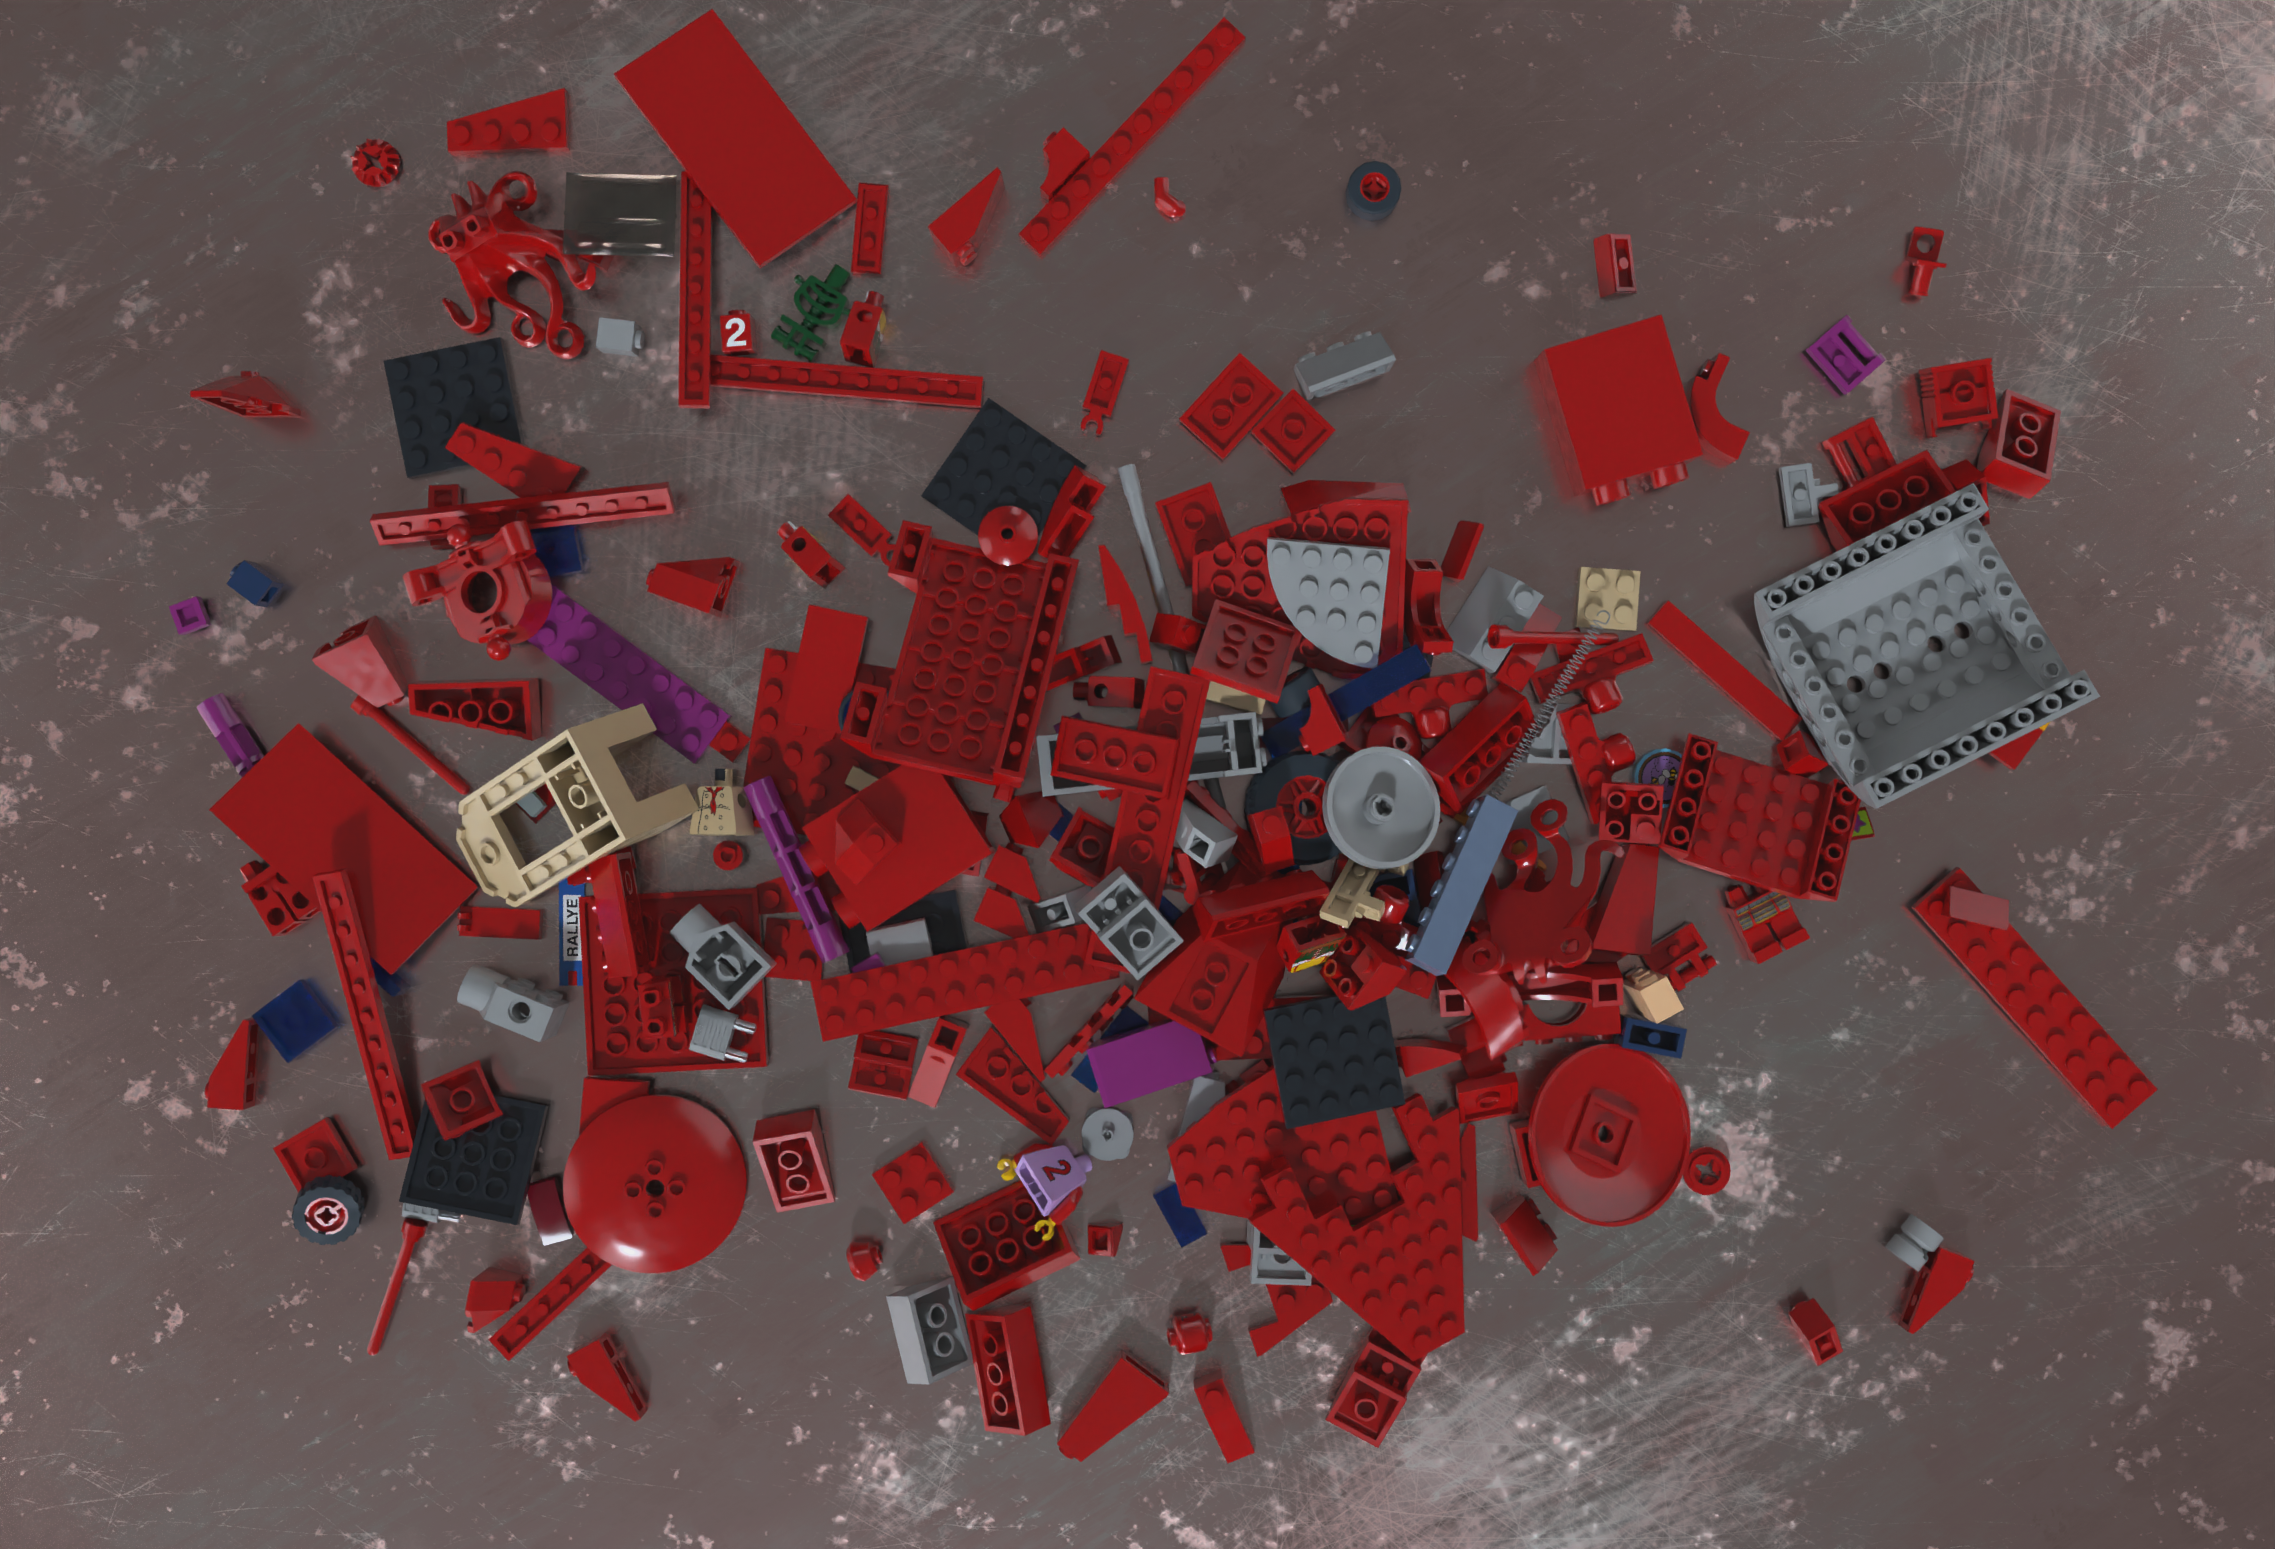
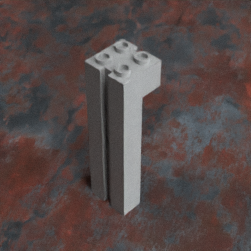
M1256 712L1202 718L1188 781L1262 773V767L1267 766L1265 748H1259L1258 737L1263 736L1262 718H1256ZM1136 725V726H1127V727H1124V728H1129V729H1134V730H1136L1137 725ZM1058 734L1036 736L1043 797L1114 789L1051 776Z

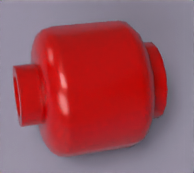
M1199 1312L1175 1316L1172 1319L1171 1328L1167 1329L1170 1347L1175 1346L1178 1353L1182 1355L1206 1350L1208 1343L1213 1339L1209 1319L1207 1317L1203 1318Z

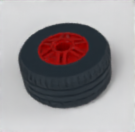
M1305 750L1289 752L1270 760L1267 766L1262 767V773L1254 775L1245 794L1244 813L1249 833L1252 834L1247 815L1282 806L1291 835L1295 865H1313L1336 857L1341 851L1327 831L1323 817L1322 801L1326 782L1340 762L1325 753L1313 756L1311 751L1306 752ZM1300 801H1303L1307 806L1305 815L1299 811Z

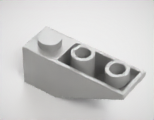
M1184 797L1175 836L1183 852L1205 868L1228 861L1238 835Z

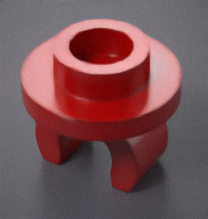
M734 841L720 842L713 851V860L720 869H736L743 861V850Z

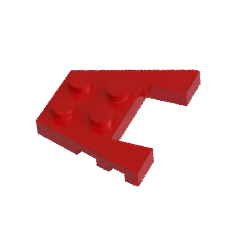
M1248 1243L1220 1244L1229 1272L1250 1265L1251 1249ZM1312 1276L1311 1286L1266 1284L1277 1319L1248 1328L1257 1357L1263 1355L1333 1302L1330 1291Z

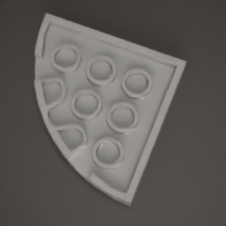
M1268 537L1267 560L1272 586L1281 607L1293 625L1306 639L1329 655L1346 663L1377 669L1390 548Z

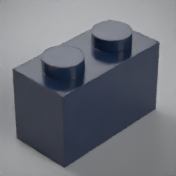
M1620 1014L1621 1034H1616L1615 1044H1619L1623 1048L1681 1059L1687 1029L1675 1024L1665 1022L1656 1024L1645 1018Z

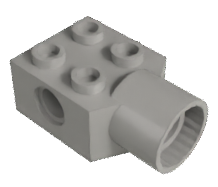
M701 904L691 909L669 933L689 953L685 968L728 1010L735 1007L777 964L737 923L731 922L721 925Z
M474 964L465 975L457 996L458 1003L478 1010L484 1020L538 1042L557 1035L570 1003L563 1000V995L556 991L546 989L543 992L534 988L535 983L523 978H518L517 981L512 980L508 976L478 964Z

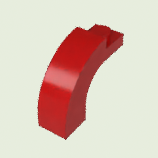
M1718 353L1712 359L1708 358L1705 361L1700 372L1703 378L1696 375L1688 381L1685 395L1701 447L1712 456L1731 464L1738 460L1750 432L1729 423L1723 418L1717 408L1716 390L1730 360V357Z
M1406 559L1404 621L1411 648L1413 650H1421L1422 653L1429 655L1452 652L1454 641L1443 625L1440 611L1443 570L1436 559Z

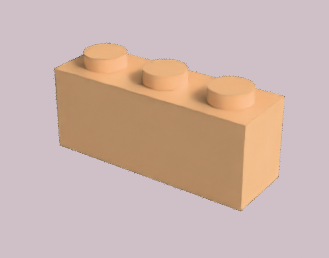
M1641 967L1633 969L1625 975L1627 979L1623 980V989L1638 1015L1658 1024L1684 1010L1667 976L1647 968L1642 969Z

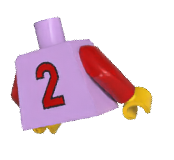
M1034 1143L1015 1154L1013 1160L1010 1161L1004 1158L998 1161L997 1168L1003 1170L1005 1167H1010L1007 1172L1001 1175L1005 1181L1012 1180L1017 1173L1044 1217L1049 1215L1050 1218L1048 1220H1040L1035 1225L1036 1232L1042 1226H1049L1048 1233L1042 1237L1045 1241L1051 1239L1054 1235L1053 1227L1056 1224L1060 1225L1076 1209L1083 1196L1082 1187L1087 1180L1084 1173L1092 1170V1163L1086 1154L1074 1158L1068 1147L1064 1145L1054 1147L1053 1145Z

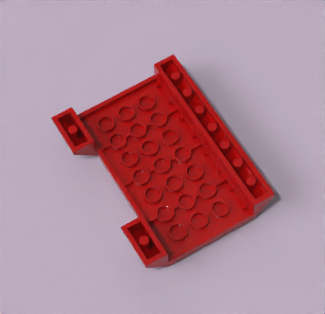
M903 520L889 566L888 576L917 595L888 698L887 688L856 681L840 740L874 759L984 784L1000 785L1024 781L1079 560L1050 553L1047 563L1026 559L1017 565H1000L991 561L981 548L933 538L932 526Z

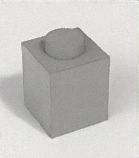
M599 317L596 348L603 353L638 357L639 349L644 347L645 333L641 331L642 327L635 321Z

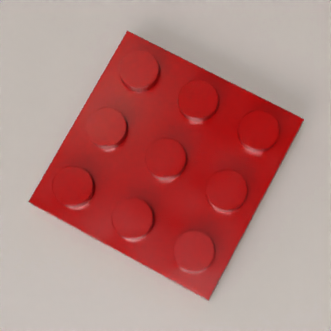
M1215 599L1190 674L1277 704L1283 690L1300 631L1295 626Z

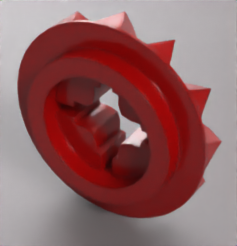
M380 138L374 140L366 139V142L356 145L354 155L350 156L353 165L351 169L358 180L371 187H382L389 184L399 172L400 158L396 149L390 143ZM370 155L377 158L380 155L378 161L381 163L383 170L375 166L370 167L371 163L367 156Z
M1707 1146L1693 1149L1689 1154L1683 1173L1684 1182L1691 1190L1698 1194H1715L1721 1191L1728 1183L1731 1172L1730 1164L1726 1156L1717 1149ZM1708 1162L1711 1163L1709 1168L1716 1176L1713 1177L1712 1175L1705 1174L1701 1178L1702 1172L1698 1170L1696 1165L1706 1166Z

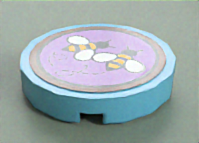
M1667 748L1651 750L1639 759L1632 774L1633 783L1664 785L1663 808L1669 807L1682 754Z

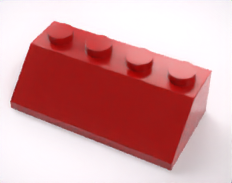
M1925 450L1820 502L1818 506L1830 542L1835 550L1839 551L1955 493L1956 490L1928 450Z
M1500 683L1419 761L1431 776L1438 794L1457 814L1460 815L1473 799L1480 796L1501 775V772L1505 771L1504 767H1509L1507 762L1514 763L1510 757L1518 759L1513 752L1522 755L1516 750V747L1525 750L1519 743L1528 745L1522 738L1531 740L1525 733L1533 735L1528 728L1536 730L1530 723L1537 725V722L1533 719L1535 717L1527 697Z
M631 852L608 855L597 859L586 866L585 872L588 883H592L594 895L591 896V906L593 912L598 914L599 919L596 933L599 942H603L605 952L602 955L603 969L605 972H608L609 978L634 976L649 971L652 967Z
M1301 869L1286 873L1285 877L1274 879L1273 876L1259 879L1256 884L1245 886L1244 883H1239L1229 887L1227 891L1219 893L1216 890L1206 891L1197 898L1193 911L1203 942L1317 914L1330 894L1329 888L1313 870L1302 872Z
M1006 1305L965 1313L985 1431L1026 1436L1050 1425L1049 1406L1031 1306Z

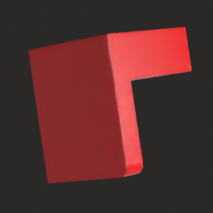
M1801 730L1776 745L1784 769L1792 774L1809 778L1829 765L1813 736Z

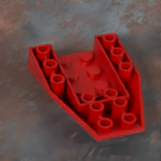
M1239 861L1208 891L1216 890L1219 893L1227 891L1229 887L1239 883H1244L1245 886L1256 884L1258 879ZM1278 871L1271 875L1274 879L1285 877L1284 874ZM1192 905L1177 919L1173 926L1184 941L1148 971L1133 999L1235 1055L1242 1057L1264 1016L1263 1009L1268 1008L1284 977L1285 964L1276 947L1283 927L1292 924L1293 920L1203 942L1193 911L1194 905Z

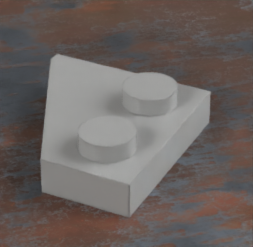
M1552 703L1555 708L1550 707L1552 713L1547 712L1550 718H1544L1547 723H1541L1544 728H1538L1541 733L1536 732L1538 738L1533 737L1535 742L1530 743L1532 747L1527 748L1529 752L1524 753L1526 757L1522 758L1523 762L1572 764L1556 712L1577 704Z

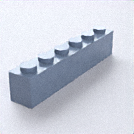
M1488 794L1471 801L1466 811V815L1469 816L1465 826L1462 825L1455 835L1454 842L1457 844L1453 853L1450 852L1442 864L1444 873L1441 879H1438L1431 888V902L1428 907H1424L1419 915L1418 923L1420 926L1416 935L1413 934L1406 944L1405 950L1408 951L1405 957L1406 961L1435 976L1447 973L1518 810Z

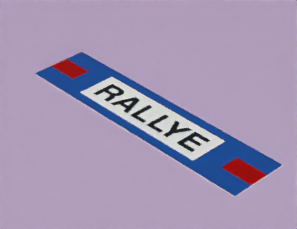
M571 876L559 882V986H583L578 897L585 896V883L573 886Z

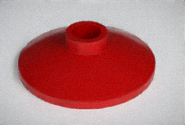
M1001 506L993 509L983 518L978 530V541L983 553L991 561L1000 565L1012 566L1024 562L1032 555L1038 542V530L1033 518L1023 509L1015 506ZM1005 529H1010L1013 531V536L1010 539H1004L1002 532Z
M1395 716L1384 717L1376 721L1367 733L1366 748H1395L1409 754L1419 762L1422 753L1421 739L1416 729L1405 719ZM1396 739L1399 740L1401 749L1396 746Z

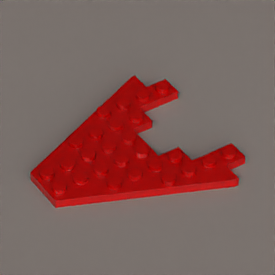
M1419 1093L1406 1098L1405 1104L1392 1107L1415 1160L1389 1173L1401 1198L1400 1201L1351 1227L1342 1205L1338 1202L1313 1215L1291 1167L1285 1164L1260 1178L1272 1205L1248 1218L1254 1227L1413 1362L1465 1333L1459 1110L1455 1106H1451L1431 1117L1425 1101Z

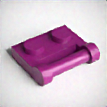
M1847 314L1805 350L1844 395L1848 394L1886 360L1881 352L1877 354L1851 324L1853 320ZM1840 332L1846 336L1868 361L1865 366L1838 337Z

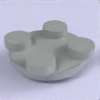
M1090 1108L1086 1113V1120L1081 1133L1084 1153L1104 1161L1126 1158L1134 1136L1131 1113L1114 1108Z

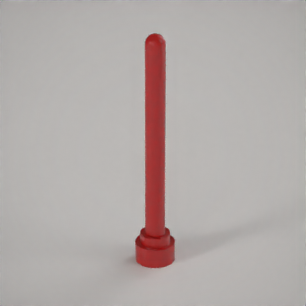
M1493 624L1488 630L1487 638L1488 644L1492 649H1506L1513 643L1583 644L1581 640L1589 641L1584 635H1592L1588 632L1513 631L1507 625ZM1592 633L1597 637V640L1587 637L1594 642V645H1611L1619 642V636L1615 633H1600V635Z
M360 695L354 699L350 708L358 715L370 716L462 795L469 793L470 787L466 782L381 709L375 707Z
M405 1218L403 1221L401 1232L403 1233L402 1238L404 1241L367 1347L369 1355L374 1356L380 1350L415 1243L425 1236L428 1223L424 1220Z

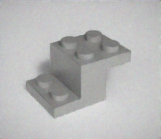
M1248 1220L1246 1241L1251 1249L1250 1283L1311 1286L1312 1275Z

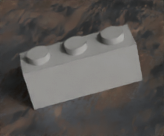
M1367 331L1355 336V342L1344 345L1343 342H1338L1328 346L1326 353L1316 356L1315 352L1298 358L1299 363L1295 364L1293 370L1304 399L1310 402L1390 371L1396 359L1382 334L1378 332L1372 335L1371 331Z
M1488 566L1447 629V632L1454 641L1452 650L1478 667L1484 668L1489 674L1496 672L1512 645L1506 649H1492L1488 644L1487 638L1490 626L1493 624L1507 625L1513 631H1522L1544 596L1522 581Z
M953 1276L912 1285L886 1296L908 1384L930 1385L973 1364L971 1347Z

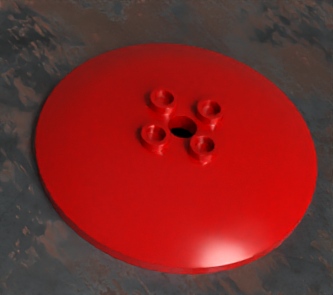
M1619 1044L1591 1045L1565 1057L1544 1079L1534 1099L1529 1118L1528 1143L1530 1157L1536 1176L1544 1191L1568 1215L1585 1223L1604 1227L1633 1224L1653 1214L1670 1198L1686 1168L1691 1141L1690 1119L1686 1102L1675 1079L1651 1055L1643 1051L1623 1048ZM1604 1125L1608 1135L1601 1142L1598 1137V1131Z
M664 1094L638 1096L619 1102L606 1109L594 1118L581 1132L570 1151L563 1177L564 1204L576 1234L601 1259L632 1272H671L702 1260L728 1237L736 1225L744 1205L747 1185L746 1166L735 1136L728 1126L709 1109L694 1101L678 1096ZM652 1180H659L663 1183L664 1190L660 1194L653 1195L647 1191L646 1185Z

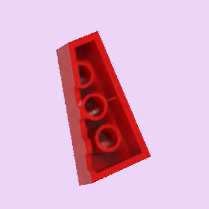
M538 678L417 681L408 684L411 715L462 724L466 727L485 729L503 735H513L531 741L542 737Z

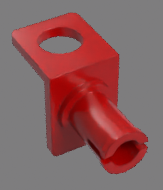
M1920 226L1913 228L1905 259L1912 262L1913 266H1915L1908 293L1928 296L1934 269L1937 270L1938 267L1946 268V263L1937 261L1944 236L1943 230ZM1925 234L1931 235L1934 239L1932 249L1927 252H1921L1917 247L1919 238Z

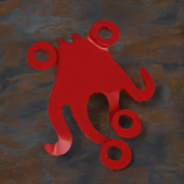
M521 171L506 173L494 184L488 195L476 183L468 181L467 185L472 206L460 195L451 194L456 216L447 214L435 219L429 226L428 238L436 251L442 254L447 253L451 261L455 263L465 291L473 306L474 320L468 319L459 306L448 298L442 299L443 305L461 330L471 334H479L484 332L490 325L491 313L488 298L494 297L504 307L517 314L511 324V332L514 339L521 346L526 348L535 347L543 341L546 335L547 347L553 355L562 359L576 357L584 346V335L578 325L562 320V292L552 268L544 257L546 252H552L562 263L571 283L582 291L590 289L596 279L595 265L590 262L587 272L584 274L574 252L566 241L546 229L515 216L514 211L529 209L537 199L536 183L527 173ZM516 180L521 181L526 188L525 194L520 198H513L509 191L510 184ZM521 270L530 273L546 289L551 305L547 329L546 323L539 313L510 297L507 291V282L514 272ZM525 317L533 324L532 335H524L520 331V321ZM563 329L568 330L573 338L572 344L566 348L562 347L557 339L558 333Z
M1557 799L1545 800L1538 804L1531 813V824L1542 836L1551 842L1556 850L1558 863L1554 877L1543 890L1527 892V887L1538 866L1537 838L1534 832L1525 828L1509 832L1501 852L1504 857L1515 861L1517 864L1516 879L1508 887L1499 890L1494 874H1490L1484 888V897L1491 939L1490 941L1485 939L1478 940L1468 946L1462 957L1464 969L1479 975H1498L1513 971L1519 985H1523L1527 972L1533 968L1540 983L1545 985L1547 983L1549 967L1561 965L1563 968H1573L1585 962L1592 953V940L1588 932L1579 927L1600 883L1601 852L1608 851L1616 857L1622 858L1625 854L1622 847L1610 840L1595 841L1589 845L1585 853L1583 879L1579 886H1572L1573 858L1571 848L1558 831L1567 821V807L1562 801ZM1556 811L1558 813L1557 820L1550 825H1544L1542 822L1543 818L1548 813ZM1526 841L1528 846L1523 853L1519 855L1512 853V848L1516 843ZM1577 941H1579V945H1580L1578 950H1577ZM1488 950L1490 952V958L1485 964H1475V956L1480 951Z

